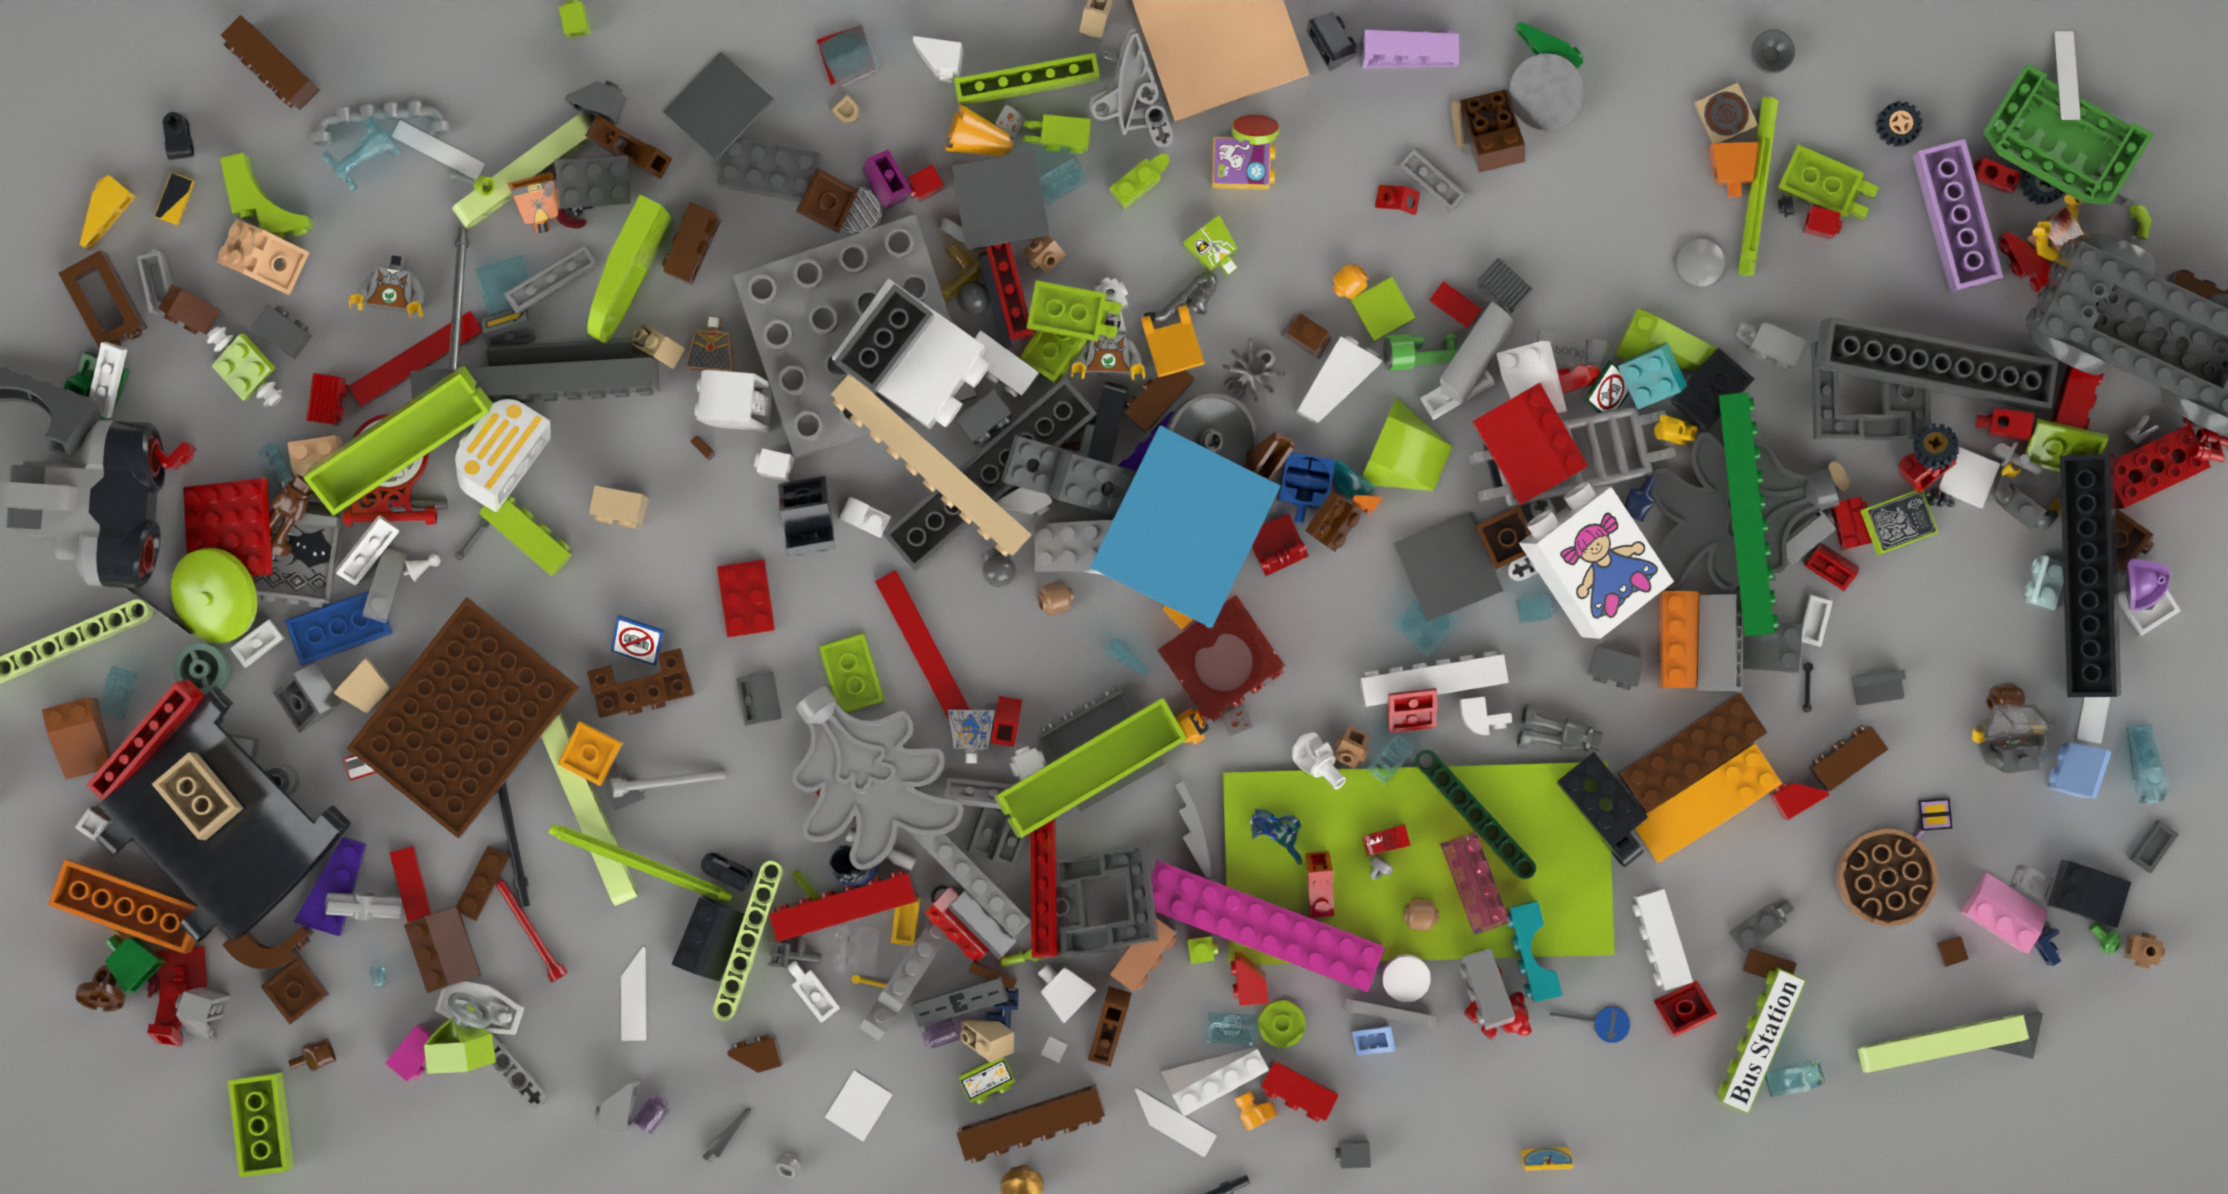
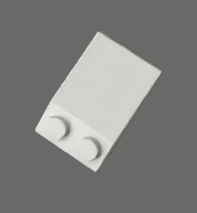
M1539 341L1496 353L1501 375L1511 399L1532 386L1541 383L1557 413L1567 411L1550 341Z

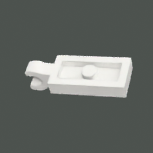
M797 961L788 965V970L797 980L792 984L793 988L821 1023L841 1008L812 970L805 974Z

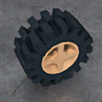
M1897 101L1894 104H1889L1882 110L1877 117L1876 126H1878V129L1876 131L1877 134H1881L1880 139L1882 141L1884 139L1887 141L1885 144H1894L1893 147L1901 145L1902 147L1917 138L1918 133L1922 130L1921 123H1923V119L1919 118L1921 113L1920 111L1916 112V106H1909V102L1906 101L1904 103Z

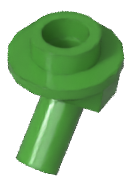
M2097 923L2089 927L2090 931L2101 942L2099 948L2105 954L2109 955L2111 952L2116 953L2122 944L2119 933L2111 931L2107 935Z

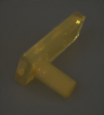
M956 242L946 249V253L962 270L940 288L946 305L958 295L962 286L974 281L978 275L983 273L978 257L972 260Z

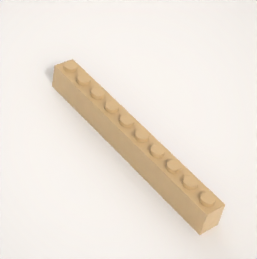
M847 375L831 393V396L835 398L832 403L842 412L846 408L853 414L850 419L860 428L864 424L871 430L868 435L878 444L883 441L889 447L886 451L896 460L901 457L907 463L904 467L914 476L919 473L925 479L922 483L932 492L937 489L943 495L941 500L950 508L955 505L961 511L959 516L968 524L973 521L979 527L977 532L987 541L991 537L997 543L995 548L1005 557L1008 553L1013 556L1032 535L875 394L850 375Z

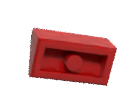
M1821 542L1815 546L1804 564L1805 567L1843 591L1847 589L1859 571V567Z

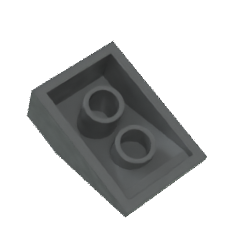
M1778 623L1779 628L1774 629V634L1747 637L1744 636L1743 627V669L1799 673L1803 625Z

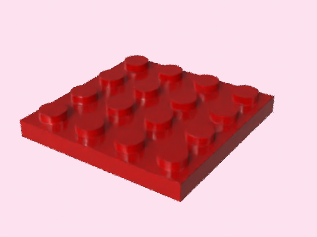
M267 478L183 487L187 555L203 548H217L235 556L245 566L251 577L273 575Z

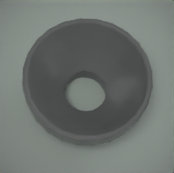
M1767 30L1754 40L1751 47V57L1758 69L1765 73L1775 74L1786 70L1791 65L1795 57V46L1792 39L1786 33L1779 30ZM1767 48L1775 49L1777 59L1768 61L1764 57V50Z

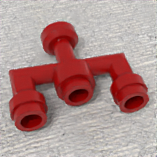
M2182 417L2183 423H2186L2187 425L2191 424V426L2193 427L2198 425L2188 420L2187 418ZM2200 428L2196 433L2200 444L2196 443L2193 446L2192 457L2201 461L2209 459L2224 462L2225 456L2222 446L2228 449V437L2221 436L2206 428Z

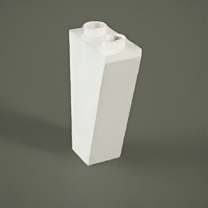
M1340 336L1296 413L1317 425L1378 368L1382 362L1378 358L1379 354L1370 348L1366 350L1357 346L1359 342L1349 336H1346V338Z

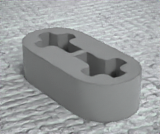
M943 218L938 230L965 245L963 228Z

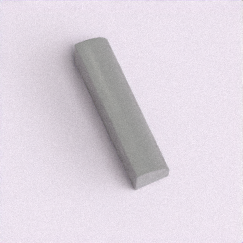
M1491 302L1440 377L1442 393L1461 404L1470 395L1496 356V353H1498L1514 329L1512 318L1495 303Z
M1699 595L1697 691L1742 692L1743 617L1740 595Z

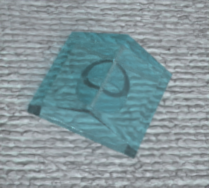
M861 24L818 44L838 88L882 68Z

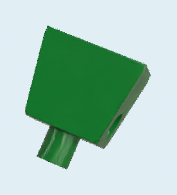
M116 934L106 942V945L113 953L105 960V963L125 993L135 994L166 962L165 958L137 938L128 937L123 941Z

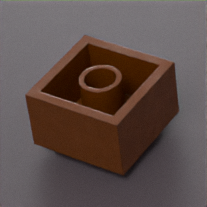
M1520 505L1506 508L1474 523L1495 569L1526 556L1519 543L1528 537L1531 532L1527 528L1528 523Z

